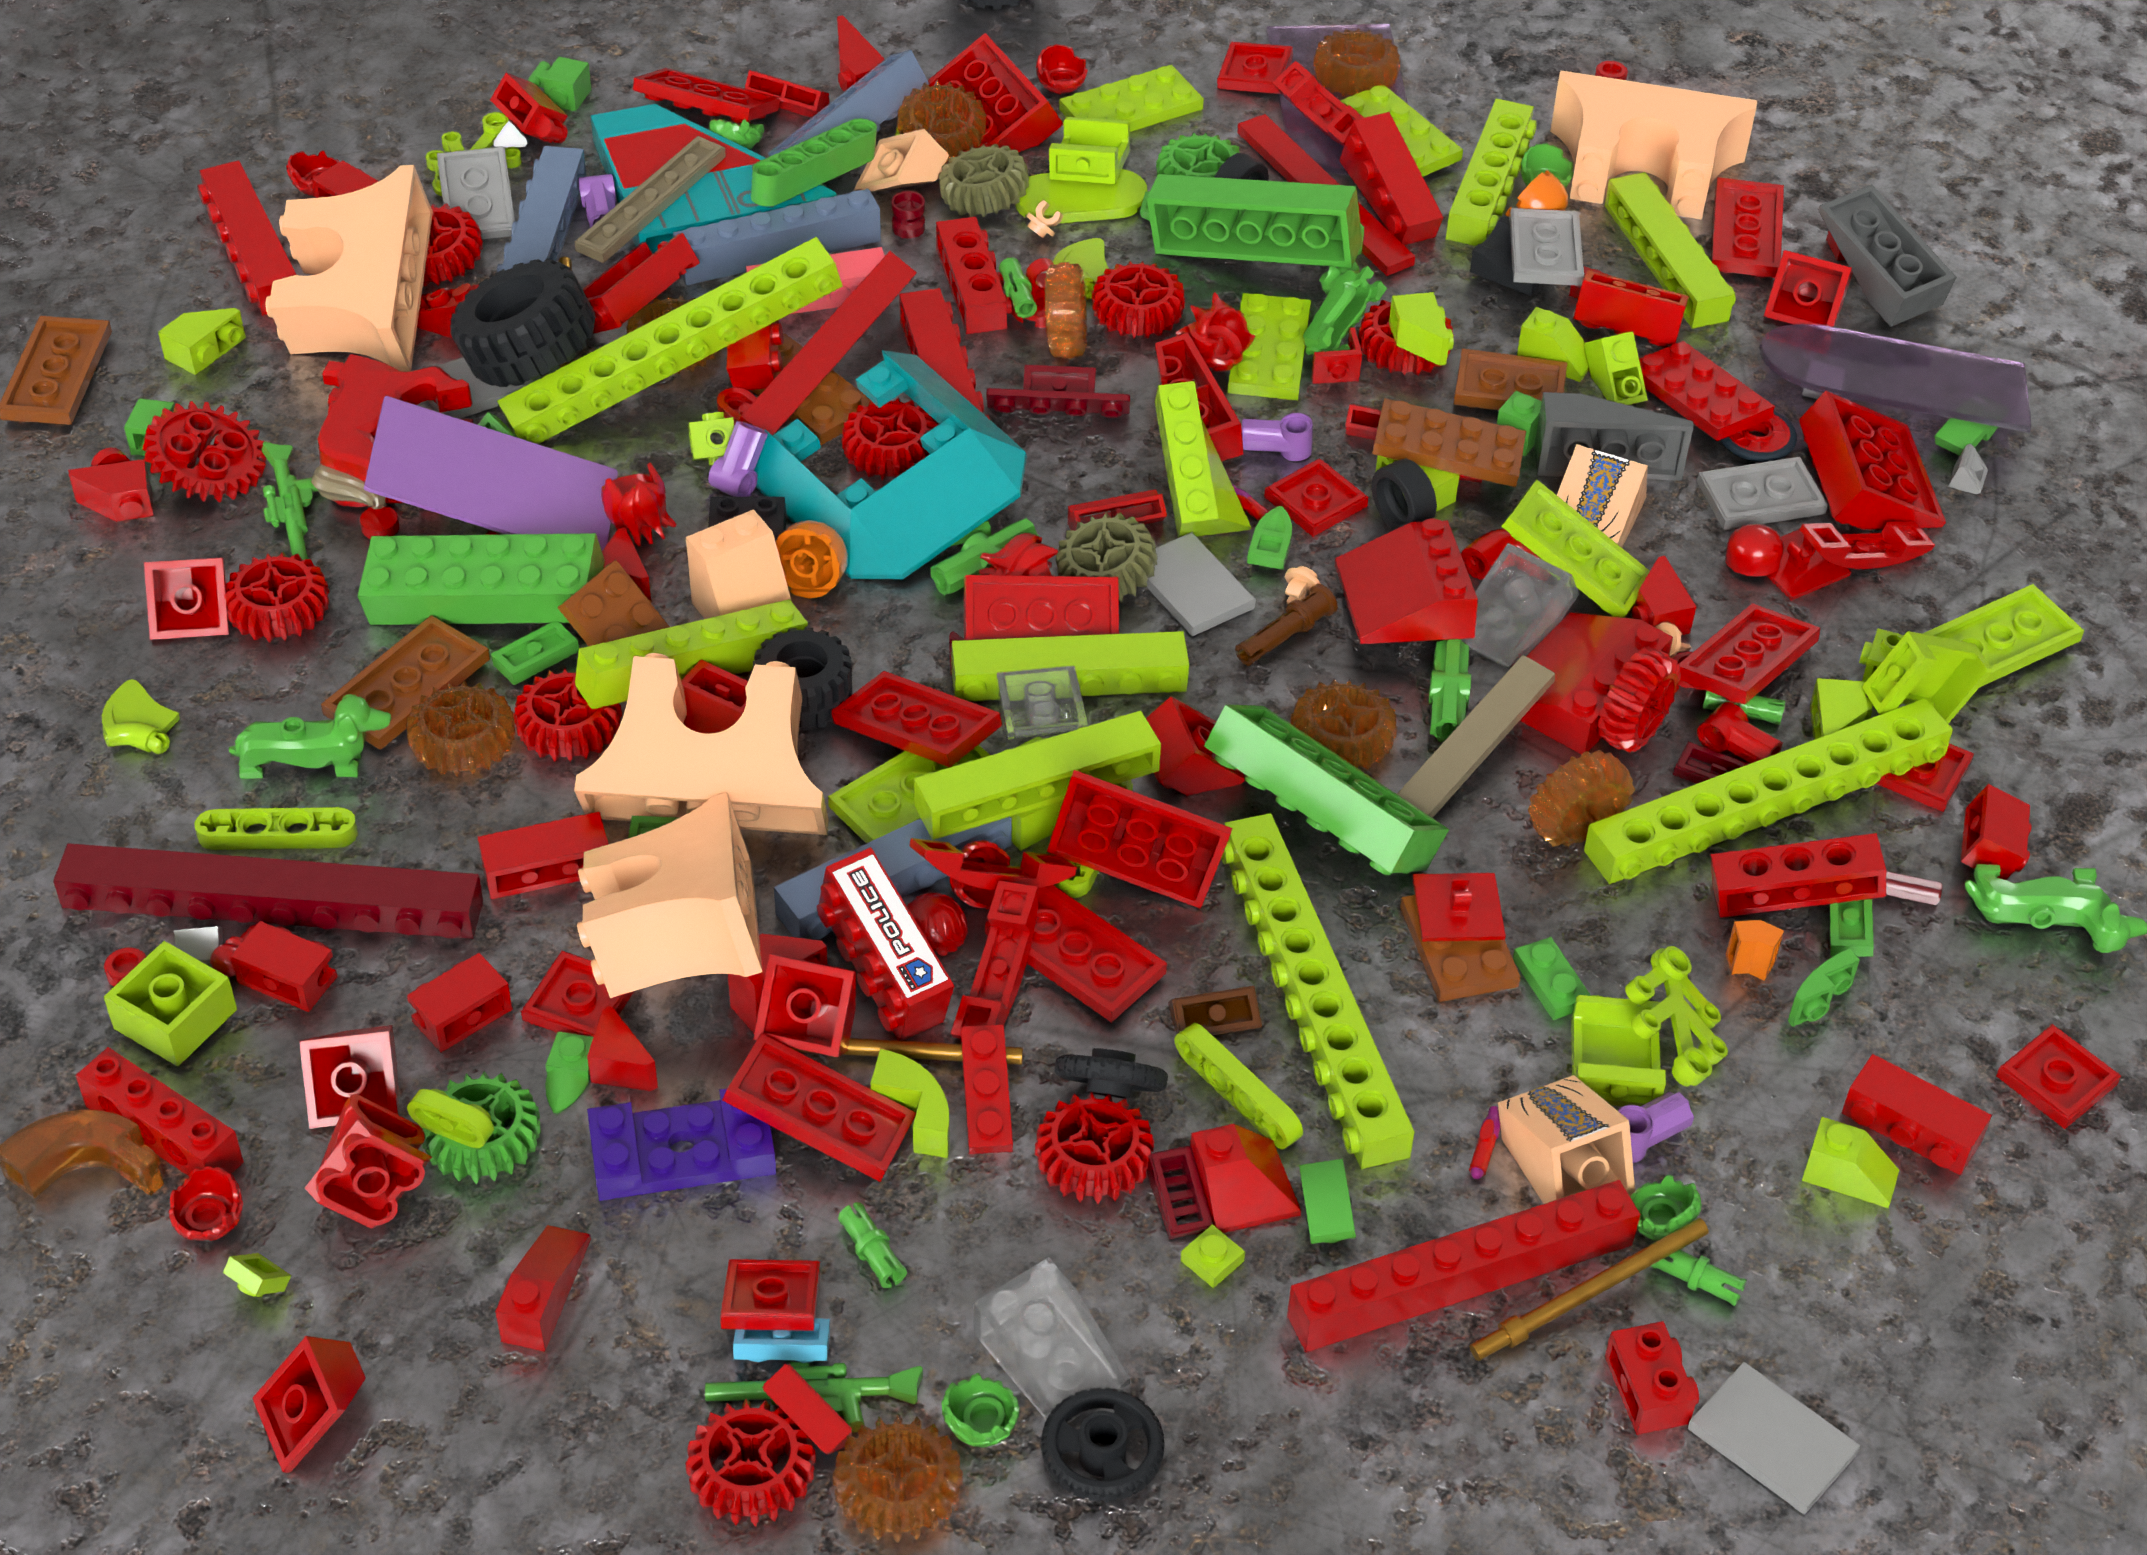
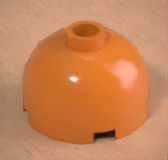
M1546 170L1545 173H1540L1517 197L1519 201L1516 204V207L1522 209L1565 211L1568 206V194L1560 180L1549 170ZM1511 206L1505 214L1508 217H1510V210L1512 208Z
M812 520L797 522L783 531L775 541L787 586L792 588L789 592L796 596L809 599L824 596L840 582L847 568L848 553L844 541L835 529L825 523Z

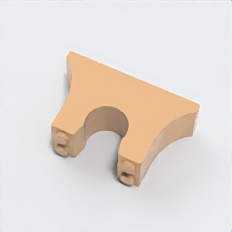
M1560 70L1550 132L1563 141L1569 149L1574 162L1570 199L1603 204L1606 199L1609 179L1630 171L1646 172L1657 176L1665 182L1668 187L1666 200L1673 206L1678 216L1702 220L1707 192L1711 183L1727 168L1745 162L1757 100Z
M414 165L399 166L383 180L351 193L322 198L286 200L284 215H281L279 220L281 234L287 236L293 259L298 260L303 273L313 274L311 276L294 275L273 281L271 296L266 298L267 314L270 318L274 319L278 337L281 341L284 340L290 354L318 352L357 353L380 360L400 371H411L433 214Z
M649 653L645 657L634 656L627 705L619 729L602 756L589 768L576 775L574 791L584 814L600 811L603 820L631 821L632 816L681 818L704 804L711 797L728 792L740 829L827 835L829 818L823 792L808 779L798 761L797 745L802 693L796 667H790L788 664L778 661L768 662L766 665L755 664L745 688L747 696L746 706L740 719L724 731L704 734L695 732L684 725L687 708L684 689L675 660L659 653Z
M728 792L711 797L692 812L659 828L584 852L583 868L578 869L579 878L584 892H592L595 900L583 905L582 922L577 923V929L583 947L591 946L595 959L591 960V967L598 985L605 983L610 998L685 977L706 974H735L748 977L762 972L752 862Z

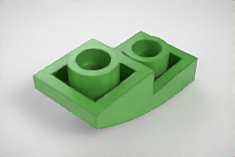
M1975 398L1960 408L1935 435V444L1960 456L1966 445L1972 444L1975 448L1982 439L1988 441L2007 417V412Z
M1850 948L1825 961L1802 983L1795 995L1788 1022L1792 1027L1808 1020L1813 1022L1822 1018L1829 1010L1832 995H1840L1852 986L1860 960Z
M1343 1159L1299 1165L1311 1244L1322 1242L1337 1243L1343 1239L1356 1238Z

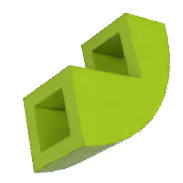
M880 1049L871 1080V1090L916 1112L913 1124L914 1153L948 1158L950 1147L949 1107L940 1084L928 1070L914 1060L893 1051Z

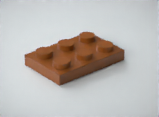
M1462 348L1454 405L1499 411L1515 391L1542 401L1543 392L1564 393L1567 362Z
M617 560L608 564L557 607L588 646L670 627Z
M1415 895L1401 898L1400 909L1439 1002L1519 987L1521 976L1505 940L1422 942Z

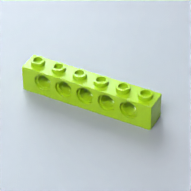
M1495 99L1450 209L1446 240L1477 246L1490 236L1500 220V216L1504 215L1507 198L1512 195L1515 177H1519L1522 159L1525 152L1528 151L1530 140H1533L1536 132L1537 121L1532 120L1534 106Z

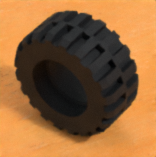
M537 259L531 260L527 264H515L511 269L506 271L503 269L495 273L496 275L489 280L486 278L479 283V287L475 290H470L465 295V300L459 302L455 308V314H452L451 336L474 376L486 384L498 387H508L509 384L514 386L524 385L526 381H536L541 379L542 375L548 372L553 373L560 369V365L571 361L575 357V353L586 346L587 338H591L595 325L593 308L573 271L566 265L546 259L544 262Z

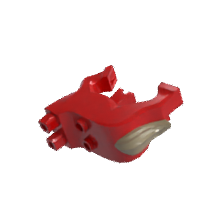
M350 354L345 363L329 361L322 373L324 384L337 386L339 389L333 388L329 394L328 415L321 426L318 436L320 465L315 469L311 483L317 488L321 496L341 506H370L373 509H381L386 507V503L402 504L403 502L364 490L384 397L389 396L414 405L432 400L438 405L439 413L472 406L469 383L463 379L456 380L437 366L414 371H400L386 363ZM461 419L474 424L473 419Z

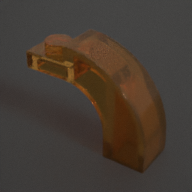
M74 1110L50 1115L25 1126L0 1145V1167L4 1177L34 1199L61 1176L84 1167H104L116 1171L150 1196L164 1185L158 1167L161 1164L160 1159L150 1147L144 1145L138 1124L110 1112Z

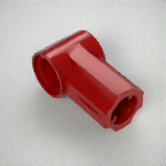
M1731 702L1720 704L1697 729V736L1704 747L1718 753L1727 749L1749 763H1754L1780 753L1783 742L1748 723L1747 715L1743 709Z

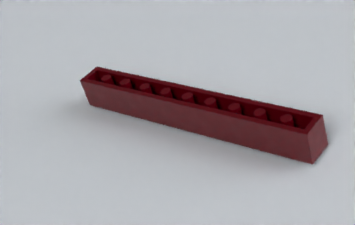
M67 843L53 880L61 907L78 911L95 910L118 914L135 913L159 917L175 916L199 920H228L240 923H259V921L281 926L294 925L319 927L322 929L334 928L360 930L363 932L441 936L450 939H474L483 904L479 874L71 843Z

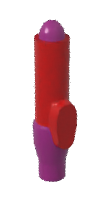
M1232 484L1242 508L1259 521L1269 512V510L1253 499L1250 494Z
M1497 1106L1489 1108L1479 1131L1480 1135L1469 1167V1172L1474 1179H1480L1486 1175L1496 1140L1499 1137L1501 1128Z

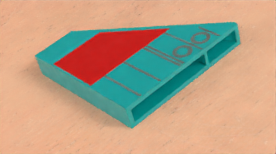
M657 104L590 115L593 143L605 173L612 174L618 204L697 136L725 147L726 157L632 238L635 247L646 242L652 254L658 250L657 246L662 241L669 242L674 238L673 232L718 223L723 220L745 217L758 212L785 208L789 205H798L821 198L837 196L835 191L819 185L778 205L760 206L751 200L752 167L755 163L765 159V157Z

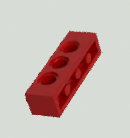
M976 216L936 222V249L966 335L1007 329V314H1012L1011 298L1007 297L1004 293L1002 274L996 272L995 253L993 250L988 251L986 229H980Z
M1877 833L1711 854L1712 885L1720 918L1886 897V866Z
M107 1047L75 1075L85 1106L187 1176L190 1175L192 1170L196 1168L202 1169L206 1166H211L212 1168L220 1167L232 1174L244 1163L237 1136L233 1129L111 1048Z

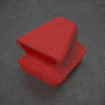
M352 1094L344 1104L319 1170L306 1185L305 1189L318 1204L366 1227L373 1229L378 1225L388 1223L398 1212V1200L406 1191L419 1186L425 1177L424 1167L431 1160L432 1156L418 1150L425 1140L424 1131L419 1125L358 1094Z

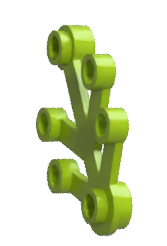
M492 112L485 115L482 119L484 134L470 150L490 148L509 119L501 112ZM451 131L442 135L444 151L455 152L465 150L460 133ZM515 147L505 148L507 168L520 166L522 163L520 150ZM432 150L425 156L426 164L430 171L436 173L435 179L432 182L433 191L437 195L442 196L437 153L444 152Z
M1668 946L1665 949L1660 948L1652 954V970L1645 976H1636L1625 986L1628 998L1637 1005H1643L1655 994L1654 989L1661 984H1664L1667 996L1651 1010L1644 1009L1632 1019L1631 1025L1638 1036L1643 1039H1650L1661 1029V1023L1671 1016L1678 1056L1674 1059V1065L1672 1066V1074L1676 1081L1683 1086H1697L1711 1075L1712 1065L1717 1064L1728 1055V1048L1724 1041L1715 1036L1710 1030L1721 1021V1014L1688 979L1692 966L1686 954L1677 947ZM1684 996H1685V997L1689 1000V1002L1695 1007L1694 1010H1693V1009L1690 1007V1005L1684 1000ZM1690 1029L1702 1042L1699 1044L1698 1049L1693 1046Z

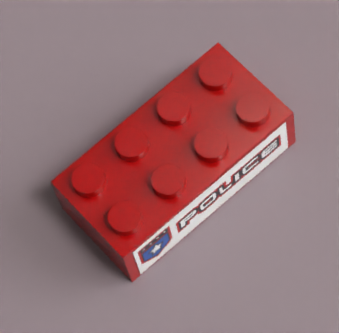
M871 847L827 866L823 884L820 887L819 904L817 905L819 918L826 928L831 927L837 936V946L843 959L846 962L851 961L857 970L858 983L863 993L867 997L872 996L876 1002L878 1016L883 1027L888 1032L893 1031L898 1041H905L943 1023L954 984Z

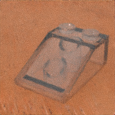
M1508 543L1475 591L1478 598L1475 638L1462 639V641L1469 645L1470 650L1510 669L1522 655L1527 656L1562 621L1578 597L1579 592L1572 574Z
M1075 665L996 673L1002 733L1008 740L1060 735L1088 726Z
M1049 1257L973 1303V1333L1045 1420H1047L1057 1404L1061 1403L1063 1399L1071 1394L1074 1396L1078 1391L1080 1392L1084 1389L1089 1391L1090 1388L1101 1387V1389H1105V1387L1115 1388L1119 1391L1130 1384V1377L1078 1291ZM1086 1411L1081 1412V1413L1075 1415V1416H1074L1073 1418H1071L1067 1423L1071 1422L1072 1420H1074V1419L1077 1418L1078 1416L1082 1415V1414L1085 1413Z

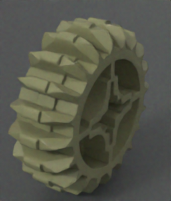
M983 144L980 148L971 147L967 152L959 151L958 157L949 158V163L942 166V172L939 174L941 197L944 199L945 204L949 206L950 211H957L959 215L968 213L970 217H974L977 214H982L985 217L988 213L993 212L997 214L1001 209L1009 210L1010 204L1019 203L1020 197L1026 195V188L1029 187L1028 169L1023 156L1019 155L1018 150H1010L1009 146L999 148L998 144H994L991 147H986Z
M1105 512L1103 518L1095 519L1091 515L1090 522L1084 524L1077 521V530H1066V539L1059 541V551L1055 559L1058 567V576L1118 577L1119 601L1121 603L1124 595L1131 594L1136 596V587H1147L1148 578L1154 576V566L1157 565L1158 559L1155 541L1144 523L1139 524L1134 516L1126 519L1120 512L1114 518H1111Z

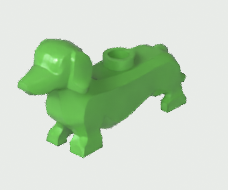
M1355 261L1352 268L1330 266L1329 271L1322 274L1319 281L1327 297L1303 334L1306 354L1314 355V352L1350 350L1347 344L1339 348L1341 340L1349 333V328L1354 327L1361 320L1367 303L1379 301L1387 289L1382 281L1369 284L1367 279H1371L1374 272L1368 265L1359 271V266Z
M347 694L339 702L334 720L303 721L298 717H289L282 722L256 721L247 726L237 736L235 746L229 747V753L240 758V779L263 778V768L258 765L269 764L273 761L305 768H322L333 764L337 777H358L359 762L354 759H361L365 743V732L386 728L392 717L390 713L371 708L364 698Z
M1977 864L1974 871L1976 883L1972 880L1965 881V889L1969 897L1974 900L1975 905L1985 919L1992 923L2032 924V926L2039 929L2048 928L2051 925L2084 927L2093 940V948L2102 953L2121 950L2126 946L2128 939L2147 934V923L2143 919L2120 914L2118 905L2115 902H2111L2108 895L2099 886L2095 885L2097 877L2096 868H2074L2072 872L2073 881L2056 876L2014 883L1997 878L2001 872L2000 865Z

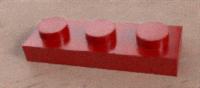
M1004 1024L961 1027L969 1154L1013 1152Z

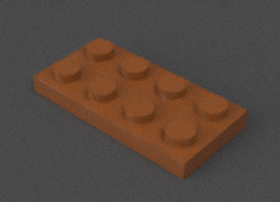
M39 316L0 401V420L72 425L112 333L110 321Z
M786 333L783 334V345H778V350H780L783 369L803 348ZM832 370L788 420L793 422L799 419L819 438L820 445H823L842 434L844 422L848 420L849 413L856 412L858 405L868 407L870 399ZM756 389L751 391H753L756 395L759 396L765 389Z
M1384 398L1372 454L1396 460L1406 458L1421 466L1516 487L1526 431L1508 425L1481 421L1474 417H1464L1439 409H1429L1408 404L1404 401Z
M431 615L321 704L323 715L334 720L336 708L339 702L342 701L343 696L347 694L364 698L371 708L390 713L392 719L386 728L365 732V741L381 750L489 661V649Z

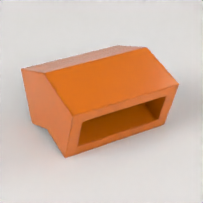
M1762 920L1734 921L1726 951L1731 975L1750 974L1765 981L1776 962L1784 930Z

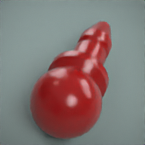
M257 924L250 926L240 937L232 936L226 940L225 944L216 947L210 957L211 967L227 977L235 976L230 956Z

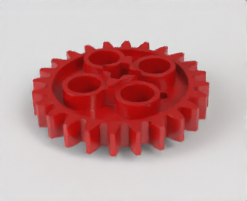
M190 401L188 409H184L180 404L176 403L173 412L164 408L162 409L161 417L153 416L151 425H148L142 450L146 451L144 461L151 463L150 472L161 473L159 480L161 484L169 481L173 482V492L184 488L186 489V498H190L194 493H199L203 502L207 500L208 495H213L218 502H221L225 493L232 500H235L238 491L246 495L249 492L250 486H257L259 477L263 476L266 465V457L262 453L263 442L265 441L258 440L259 430H248L249 420L237 421L238 412L235 411L230 415H226L222 405L214 411L211 410L208 402H205L203 409L197 408L193 401ZM215 437L214 444L211 445L212 439ZM197 457H198V458H199V462H198V464L195 466L196 461H197Z

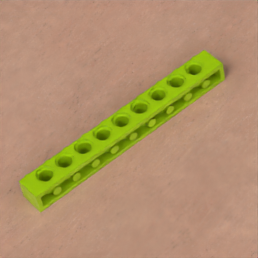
M815 237L565 365L555 372L497 400L512 432L520 439L539 444L843 287L836 264L819 239Z
M1926 698L1589 824L1584 852L1609 885L1623 879H1632L1641 872L1659 865L1666 866L1675 859L1693 852H1702L1709 846L1727 839H1736L1743 833L1758 827L1770 826L1777 820L1792 814L1804 813L1811 807L1826 801L1838 800L1843 795L1857 789L1869 788L1880 781L1884 774L1903 775L1913 765L1917 767L1928 762L1934 763L1945 756L1953 728Z
M1268 813L1225 822V826L1233 829L1221 860L1224 865L1229 864L1232 870L1231 879L1235 893L1237 895L1242 894L1245 900L1246 918L1250 925L1255 924L1257 928L1260 951L1263 956H1269L1273 981L1277 988H1283L1286 995L1285 1006L1288 1016L1291 1020L1296 1019L1299 1025L1301 1046L1305 1053L1310 1052L1312 1055L1316 1081L1319 1086L1324 1085L1328 1092L1329 1110L1334 1120H1340L1343 1127V1142L1349 1154L1354 1153L1360 1169L1410 1158L1415 1131L1272 814Z

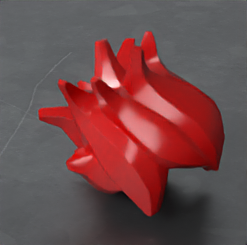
M1214 292L1211 308L1204 309L1194 305L1190 306L1196 322L1176 331V336L1189 333L1208 368H1211L1213 371L1225 372L1231 370L1243 360V352L1252 345L1255 335L1247 330V321L1244 313L1226 304Z
M651 463L647 464L649 475L638 473L614 480L608 478L605 480V485L601 487V498L607 518L613 523L616 531L624 527L627 531L629 530L638 547L641 546V533L649 545L653 544L652 529L664 540L665 536L662 527H676L677 525L666 511L665 485Z
M1023 533L1013 537L997 553H982L980 558L987 561L993 567L981 569L979 574L1052 576L1050 572L1052 562L1048 561V559L1057 555L1058 550L1041 544L1042 537L1031 533Z

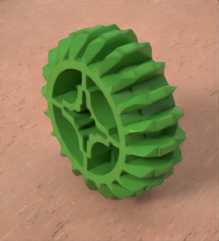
M1192 133L1190 137L1180 135L1178 140L1170 139L1168 145L1162 146L1156 161L1157 176L1158 174L1214 177L1221 165L1229 157L1240 153L1239 146L1231 145V141L1228 139L1220 140L1219 135L1214 137L1207 136V133L1203 136H1197L1195 133Z
M485 1071L478 1079H472L466 1073L464 1082L459 1084L449 1079L448 1091L443 1092L452 1099L468 1105L476 1104L484 1108L491 1116L494 1132L483 1147L472 1148L421 1127L425 1134L422 1148L425 1149L428 1155L432 1156L431 1164L438 1165L443 1176L453 1172L458 1182L467 1175H471L476 1185L481 1176L489 1175L495 1182L500 1171H505L512 1175L514 1163L526 1165L527 1153L536 1152L537 1138L540 1137L541 1133L539 1108L533 1102V1096L529 1089H522L517 1079L507 1083V1079L502 1073L494 1079H490ZM511 1117L514 1122L509 1130L504 1128V1122Z

